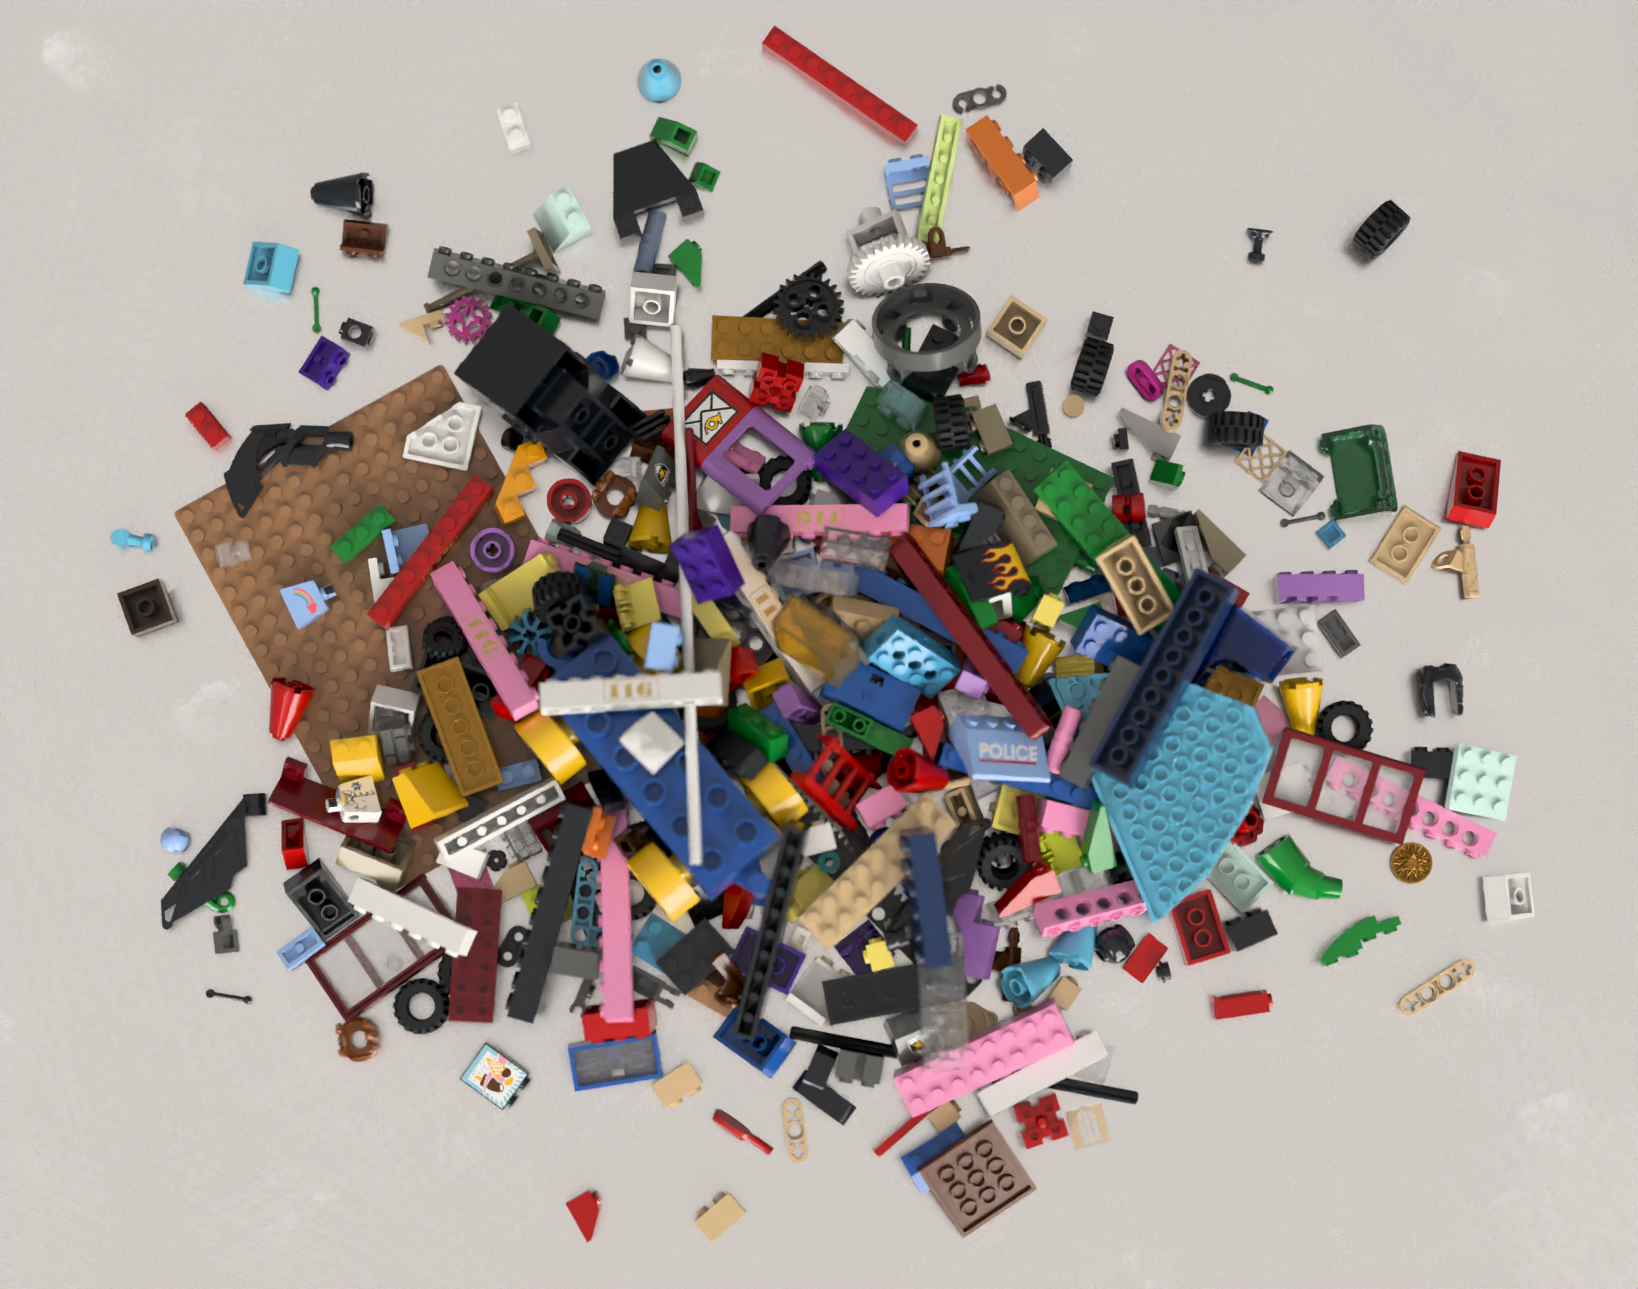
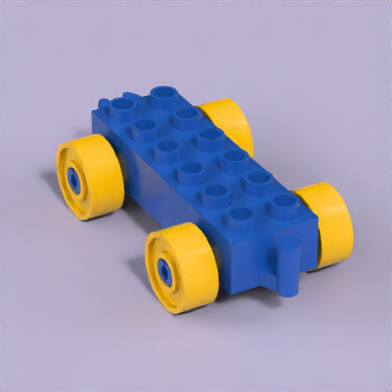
M651 624L633 629L626 635L632 648L631 653L635 657L633 660H631L611 635L597 644L593 643L576 657L568 655L564 657L555 656L551 651V646L545 639H540L537 642L538 654L542 662L550 670L556 672L550 679H556L559 682H566L570 678H580L582 681L590 680L591 677L595 676L613 679L615 675H625L626 678L642 673L649 676H658V673H661L644 669ZM677 648L675 654L679 655L678 666L672 670L671 675L680 674L683 669V657ZM538 706L539 709L529 713L513 726L529 749L560 785L587 764L574 747V744L580 741L670 850L672 855L666 858L659 848L651 842L625 863L673 922L699 901L697 895L686 882L691 877L711 901L732 883L751 892L752 896L757 899L767 897L770 888L769 878L764 872L762 873L759 861L778 847L780 840L764 817L767 816L781 832H784L785 825L790 819L797 821L809 811L804 801L773 763H768L751 781L744 777H737L738 781L747 791V794L744 795L697 739L702 864L692 865L690 864L685 723L671 707L557 714L560 719L554 722L549 715H543L540 706ZM652 711L685 742L654 775L619 740L636 722Z

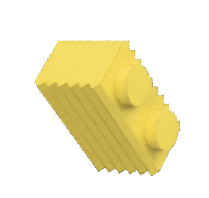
M1084 655L1057 657L1055 659L1056 679L1104 673L1102 663Z

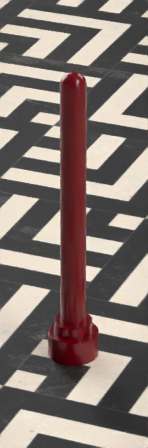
M688 427L685 429L688 519L689 532L703 528V524L700 522V518H698L694 430Z

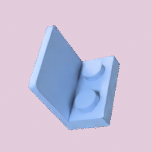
M427 524L395 531L391 529L382 530L389 567L393 576L399 573L429 534Z

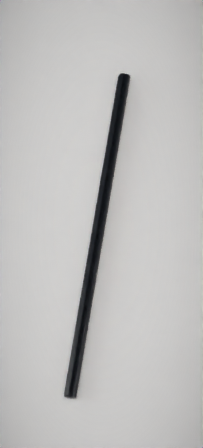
M795 1026L791 1027L790 1038L794 1040L898 1059L893 1046L889 1044ZM1068 1078L1048 1087L1050 1089L1134 1105L1137 1104L1139 1097L1136 1091Z

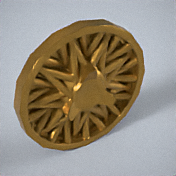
M1414 842L1404 843L1394 851L1391 859V867L1395 876L1402 882L1409 884L1419 883L1426 879L1431 873L1433 865L1432 856L1428 849Z

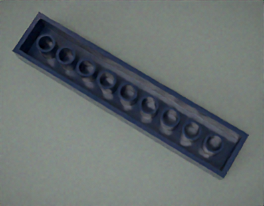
M1197 567L1195 568L1088 765L1133 789L1240 592L1235 586Z

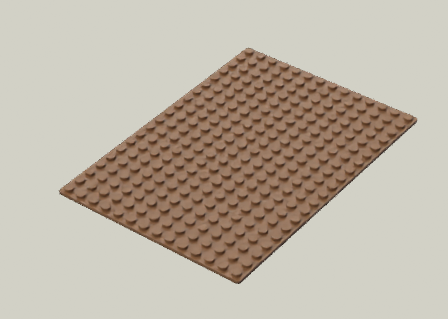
M442 365L436 366L328 426L330 431H351L353 433L354 446L352 451H330L315 468L313 466L300 465L283 467L280 462L274 468H271L260 481L264 488L244 518L238 516L229 496L226 483L175 512L178 523L269 688L271 689L273 677L286 678L285 681L292 682L297 680L312 686L313 690H315L294 733L322 784L335 790L340 785V781L333 765L330 741L371 735L367 734L370 705L377 684L414 692L411 690L425 650L422 649L425 627L427 628L429 622L432 624L433 620L444 616H452L438 593L430 576L391 626L408 625L413 669L391 672L386 630L367 615L368 611L375 604L368 559L378 558L380 563L383 562L385 575L382 576V579L395 577L390 571L383 535L349 565H346L330 546L380 503L397 521L390 528L392 531L427 524L430 532L474 474L491 485L495 492L435 570L452 561L457 568L461 566L467 577L464 580L467 585L472 584L477 593L474 597L479 602L482 601L478 596L479 593L523 565L531 539L538 540L539 537L526 513L522 520L502 528L493 507L504 482L505 475L478 427L468 471L403 458L407 435L426 425L427 422L443 414L458 402H463L445 367ZM308 437L301 444L321 445L325 437ZM266 461L258 465L257 470H259L266 463ZM239 504V507L242 511L245 508V506ZM486 528L503 530L515 543V561L511 568L499 574L486 573L471 558V542L479 532ZM492 546V549L488 550V552L495 556V553L499 552V550ZM312 580L317 582L319 588L331 583L337 595L326 600L329 610L303 629H298L280 590ZM486 608L487 612L485 613V615L488 619L492 618L494 620V618ZM532 611V619L536 620L535 611ZM494 620L498 630H501L496 621ZM507 628L503 632L509 637L512 630L515 629ZM552 631L549 634L554 635L550 644L552 653L558 657L566 656L562 653L556 641V638L560 636L559 633ZM436 636L438 644L447 645L451 642L446 636ZM523 640L514 641L511 644V652H513L518 661L517 667L526 654L533 656L531 644H527L528 647L524 655L517 652L520 644L524 642ZM588 642V643H587V646L589 647V646H591L593 643H592V642ZM467 649L459 656L460 661L478 667L470 660ZM420 694L419 710L412 739L415 740L416 752H412L411 762L415 761L416 765L425 761H429V764L439 762L445 770L444 764L447 763L428 757L418 743L417 730L419 731L420 721L422 722L425 714L430 713L425 695ZM540 699L537 700L538 706H540ZM557 714L549 715L554 722L560 719ZM481 717L499 768L538 759L513 726L517 723L498 717L496 722ZM435 728L433 733L434 741L437 745L443 747L437 728ZM580 741L575 743L574 747L587 764L562 785L559 784L562 792L581 781L584 785L588 784L587 772L602 769ZM382 749L386 781L374 782L380 808L386 810L390 797L400 801L392 778L396 777L394 768L410 762H398L387 765ZM539 761L543 780L553 777ZM538 783L500 792L498 786L495 785L471 795L489 801L486 808L487 811ZM461 810L434 820L435 825L417 831L410 827L407 820L400 835L416 841L417 845L398 888L376 880L377 884L394 892L410 883L422 873L425 875L441 866L442 864L436 862L440 851L434 838L462 824L463 821L458 820Z

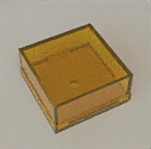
M792 592L784 606L771 621L776 646L815 675L838 689L852 670L854 671L860 664L856 635Z

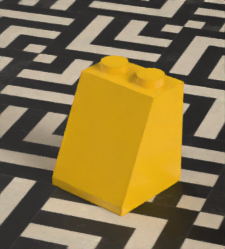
M370 735L330 741L332 761L340 784L372 775L373 783L386 781L379 736Z
M429 761L422 762L416 765L417 769L412 770V767L399 771V776L392 778L411 828L445 817L469 806L468 801L465 797H461L459 789L439 762L429 764Z

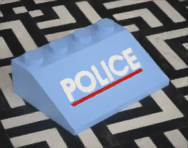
M972 714L956 715L948 737L972 778L1032 782L1050 781L1043 736L1036 741H1032L1012 717L977 716Z

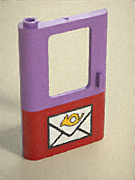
M716 375L684 407L685 429L691 427L694 430L695 466L756 515H763L803 470L807 471L808 469L812 470L815 468L813 454L816 452L758 405L748 402L749 398L724 378ZM673 419L662 432L661 438L675 449ZM749 427L755 428L795 461L770 490L761 488L723 457V454Z

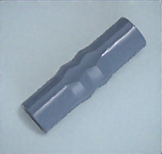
M651 209L648 212L633 272L652 274L667 214L660 210Z

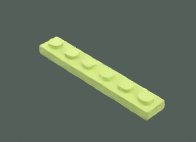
M943 114L939 116L916 232V239H920L925 244H928L929 230L932 227H942L962 124L961 119ZM934 232L933 240L936 244L939 242V235L937 232Z

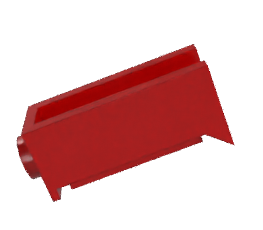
M1262 989L1263 993H1261V990L1223 995L1220 996V999L1212 995L1215 1019L1270 1012V1007L1273 1006L1271 993L1267 994V990Z

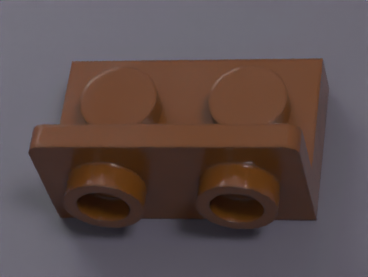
M634 438L629 457L649 464L657 445H659L675 461V449L667 442L656 438L644 445Z

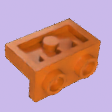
M593 808L582 848L584 855L603 860L606 859L617 820L616 816L605 814L603 809Z

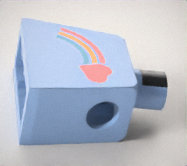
M315 580L280 590L298 629H303L327 612L329 607L326 600L337 595L331 583L319 588Z

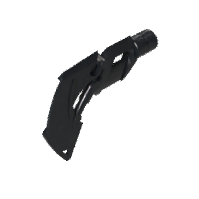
M291 423L254 425L249 429L251 433L237 451L230 469L224 473L229 496L238 516L244 518L264 488L260 482L263 476L279 462L283 467L300 465L313 466L315 468L330 451H352L354 446L353 433L351 431H330L328 426L301 425L294 430L289 429ZM306 437H325L321 445L301 444ZM276 448L275 453L257 470L259 459L270 450ZM239 504L245 506V508L242 511L239 507Z

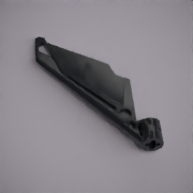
M266 793L243 794V799L161 899L163 929H170L173 922L230 889L234 875L247 866L244 816L267 815L265 806ZM176 904L170 922L166 921L165 911Z
M989 818L961 824L938 856L947 916L954 914L957 901L971 890L985 831L991 826ZM979 824L984 826L969 836L972 826ZM910 897L888 928L883 930L888 952L910 947L905 929L907 926L914 925L913 916H909L907 904L911 903Z

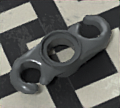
M997 84L996 89L1001 91V96L995 98L992 95L994 91L993 86L988 88L979 87L959 93L953 99V106L956 111L963 112L964 108L960 107L958 102L960 99H966L967 105L965 109L967 111L972 108L983 109L1001 103L1006 98L1007 92L1002 85ZM980 92L986 96V101L983 104H977L974 101L973 97L976 93Z

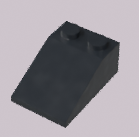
M320 858L283 883L286 895L323 941L360 917L359 912L353 909L354 905L347 902L348 896Z

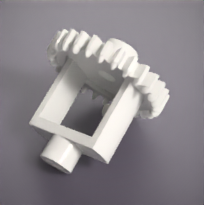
M869 207L860 213L862 225L847 231L854 253L852 256L853 260L849 261V266L847 267V276L852 288H855L856 292L860 291L862 295L867 293L868 296H871L875 293L876 297H878L882 292L887 296L889 291L895 292L898 288H904L905 285H913L911 281H919L918 276H924V271L928 270L927 265L930 264V256L925 244L914 236L910 239L902 217L895 209L883 215L878 207ZM897 228L898 235L896 240L891 235H889L888 242L881 237L880 244L873 240V247L870 248L865 244V251H862L860 245Z

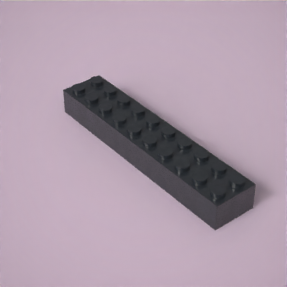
M569 797L568 802H563L558 818H561L562 822L561 824L557 823L552 839L556 840V844H551L546 861H550V865H545L540 882H543L544 886L539 887L534 902L538 904V908H533L529 920V925H532V929H527L522 945L526 946V951L522 950L518 959L517 967L521 969L520 972L516 971L513 977L511 988L515 990L514 993H509L505 1009L509 1010L507 1017L531 1024L534 1022L595 804Z

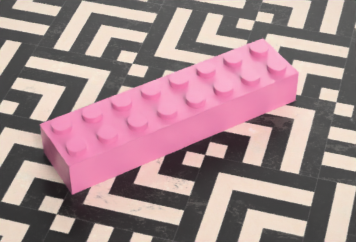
M1055 998L895 1071L893 1079L912 1118L1073 1045L1074 1037Z

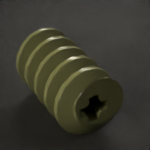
M927 468L928 476H926V480L938 473L931 468ZM916 478L912 479L914 487L908 484L909 492L901 498L902 502L908 505L912 514V506L916 508L922 496H924L923 490L918 488L921 482ZM935 483L934 485L930 486L929 492L931 493L932 491L938 489V484Z

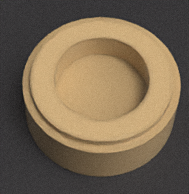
M1070 395L1065 398L1062 408L1067 416L1078 417L1084 411L1085 403L1080 396Z

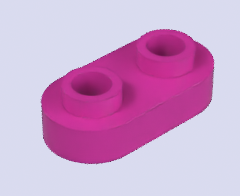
M1136 360L1128 366V377L1146 399L1153 401L1163 395V383L1145 361Z

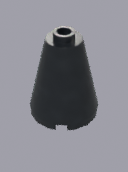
M363 172L316 182L314 187L311 188L310 196L317 205L358 216H368L371 213V210H368L369 204L373 205L374 201L373 182L367 178V176H370L369 173Z
M770 514L759 515L748 525L746 536L751 564L757 571L767 572L771 570L790 542V528L787 523L785 525L780 521L781 518Z

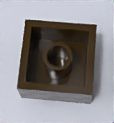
M159 578L117 593L131 635L135 637L177 622L164 582Z

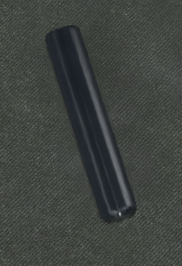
M561 528L557 534V539L612 562H617L619 559L620 551L565 528Z

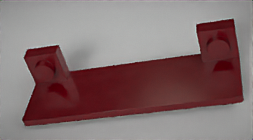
M287 756L283 765L282 775L268 800V804L384 851L392 852L407 822L401 801L390 797L386 810L380 808L381 815L378 823H344L341 820L339 811L327 812L326 799L336 798L337 790L305 778L308 764Z
M457 887L455 921L477 931V934L467 956L458 954V957L453 956L449 1022L493 1023L502 890Z

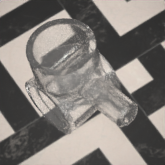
M246 538L222 543L214 547L220 568H228L241 562L252 560L251 549Z

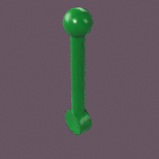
M313 287L311 293L314 299L315 324L312 329L314 332L319 333L322 329L319 325L318 294L320 290L318 287Z
M1236 373L1230 375L1232 382L1239 381L1265 390L1267 394H1272L1274 388L1270 385L1264 386L1239 377Z

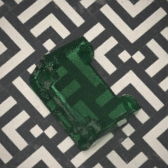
M1368 424L1321 434L1320 447L1322 452L1331 457L1337 499L1333 501L1330 507L1335 521L1396 512L1398 503L1387 435L1382 425Z

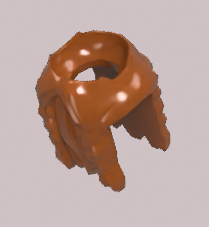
M610 470L604 475V479L595 483L596 489L592 491L591 498L603 516L623 518L629 513L630 507L636 503L635 500L638 492L632 481L624 476L616 475ZM612 488H619L624 492V497L618 505L610 504L607 500L608 491Z
M356 1017L349 1023L345 1022L343 1025L341 1023L336 1024L335 1034L338 1035V1045L340 1047L338 1053L340 1057H347L354 1062H363L376 1055L377 1050L380 1048V1037L378 1036L379 1032L376 1030L377 1026L373 1024L372 1020ZM357 1031L365 1032L367 1045L361 1049L355 1048L351 1043V1036Z

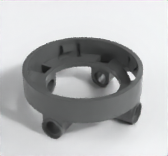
M941 283L915 284L891 293L876 307L872 316L874 345L879 355L887 361V374L894 382H902L913 371H936L954 366L967 373H971L976 368L978 363L976 348L979 345L982 334L980 310L976 301L965 291ZM921 313H940L943 325L951 332H956L961 327L960 337L952 346L936 351H908L901 348L894 339L900 340L904 336L907 329V318ZM971 321H973V324H974V326H973L972 329H971V323H970Z

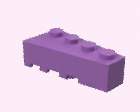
M1345 570L1344 574H1336V571H1322V574H1314V571H1303L1300 574L1279 572L1273 578L1274 604L1362 602L1365 600L1364 574H1358V570Z

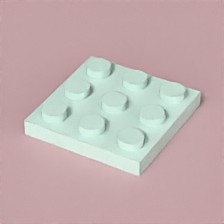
M1455 743L1444 809L1506 821L1517 756Z

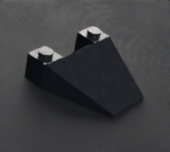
M655 139L613 154V219L621 243L642 236L635 214L676 200L683 221L704 215L697 190Z
M612 517L603 537V544L620 551L619 559L617 562H613L612 566L620 569L621 565L634 569V574L641 576V573L644 572L653 575V580L661 583L662 579L674 582L676 585L680 581L679 563L672 548L668 553L665 563L626 547L633 526ZM611 595L609 606L599 603V609L609 607L617 610L614 595Z

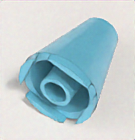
M652 59L645 63L639 71V89L651 101H668L680 89V71L674 63L667 59Z
M1077 910V912H1078L1079 914H1082V915L1085 914L1084 911H1082V910ZM1088 925L1075 932H1070L1069 930L1062 932L1051 947L1049 955L1061 964L1063 961L1068 963L1069 967L1073 969L1088 971L1092 966L1098 926L1092 927Z
M1047 957L1010 965L1002 970L1003 978L1000 979V985L1007 1000L1017 1003L1016 1007L1026 1008L1060 976V964L1054 958Z

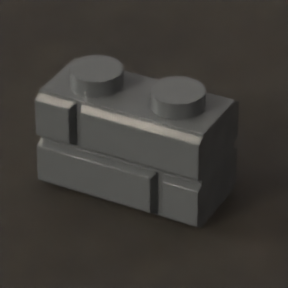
M397 714L392 717H379L378 731L387 765L398 762H411L412 752H416L415 740L409 737V735H412L411 722H406L404 714Z

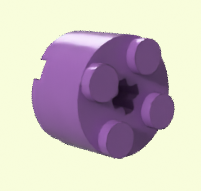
M486 528L479 532L472 540L470 554L474 563L482 571L490 574H499L511 568L516 558V546L512 538L503 530ZM492 546L499 550V552L495 553V556L488 552V550L492 549Z

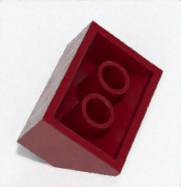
M582 781L563 792L565 800L527 819L547 853L551 844H556V840L552 838L557 823L561 824L562 819L558 817L563 802L567 803L569 797L595 804L594 807L597 805Z

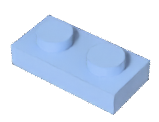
M311 926L276 953L286 968L291 971L326 946V944Z

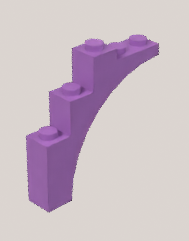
M971 889L969 893L957 901L954 911L964 945L962 975L985 980L990 979L1000 927L994 926V921L981 919L980 922L985 896L978 895L979 890Z

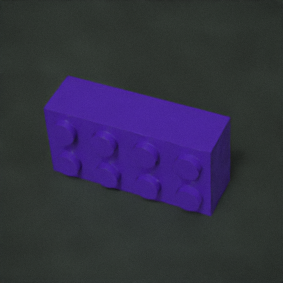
M846 428L813 454L817 472L876 517H879L909 492L907 475Z

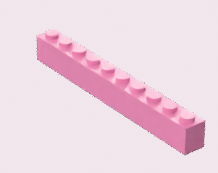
M623 797L626 802V809L605 813L616 816L617 820L606 859L597 858V862H601V870L597 871L598 884H601L602 892L598 893V906H602V914L598 915L599 928L603 929V936L599 937V949L603 950V959L599 960L600 972H604V981H600V994H604V1003H601L600 1011L601 1017H605L607 1023L634 1021L630 869L625 863L630 859V856L624 858L613 841L617 835L629 826L628 800L626 797ZM599 802V805H596V808L602 809L601 804Z

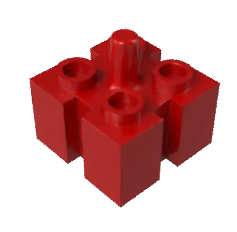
M762 352L757 365V373H754L749 386L748 402L766 406L767 402L773 403L774 409L791 413L796 400V392H799L804 379V363L790 359L783 363L779 361V356Z
M1055 1092L1037 1097L1039 1103L1031 1105L1030 1101L1027 1100L1012 1106L1017 1123H1023L1025 1127L1020 1132L1026 1149L1044 1144L1042 1138L1050 1136V1139L1054 1141L1069 1136L1064 1118H1058L1056 1111H1060L1061 1108Z

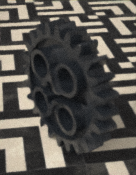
M802 272L800 279L794 274L793 282L786 279V286L780 284V292L775 293L777 300L773 301V306L776 307L773 310V314L778 315L776 323L782 322L781 330L788 328L787 336L795 333V340L799 336H803L804 342H806L807 337H811V340L815 342L816 336L824 340V333L831 336L832 329H838L837 322L842 321L841 314H844V308L841 307L844 305V300L839 299L842 294L841 292H835L836 284L829 286V278L826 281H822V274L816 279L813 272H811L810 277H806V274ZM817 291L819 296H811L809 292ZM797 299L800 303L794 305L789 300ZM826 310L828 315L822 316L818 311ZM806 318L809 322L802 324L798 319Z

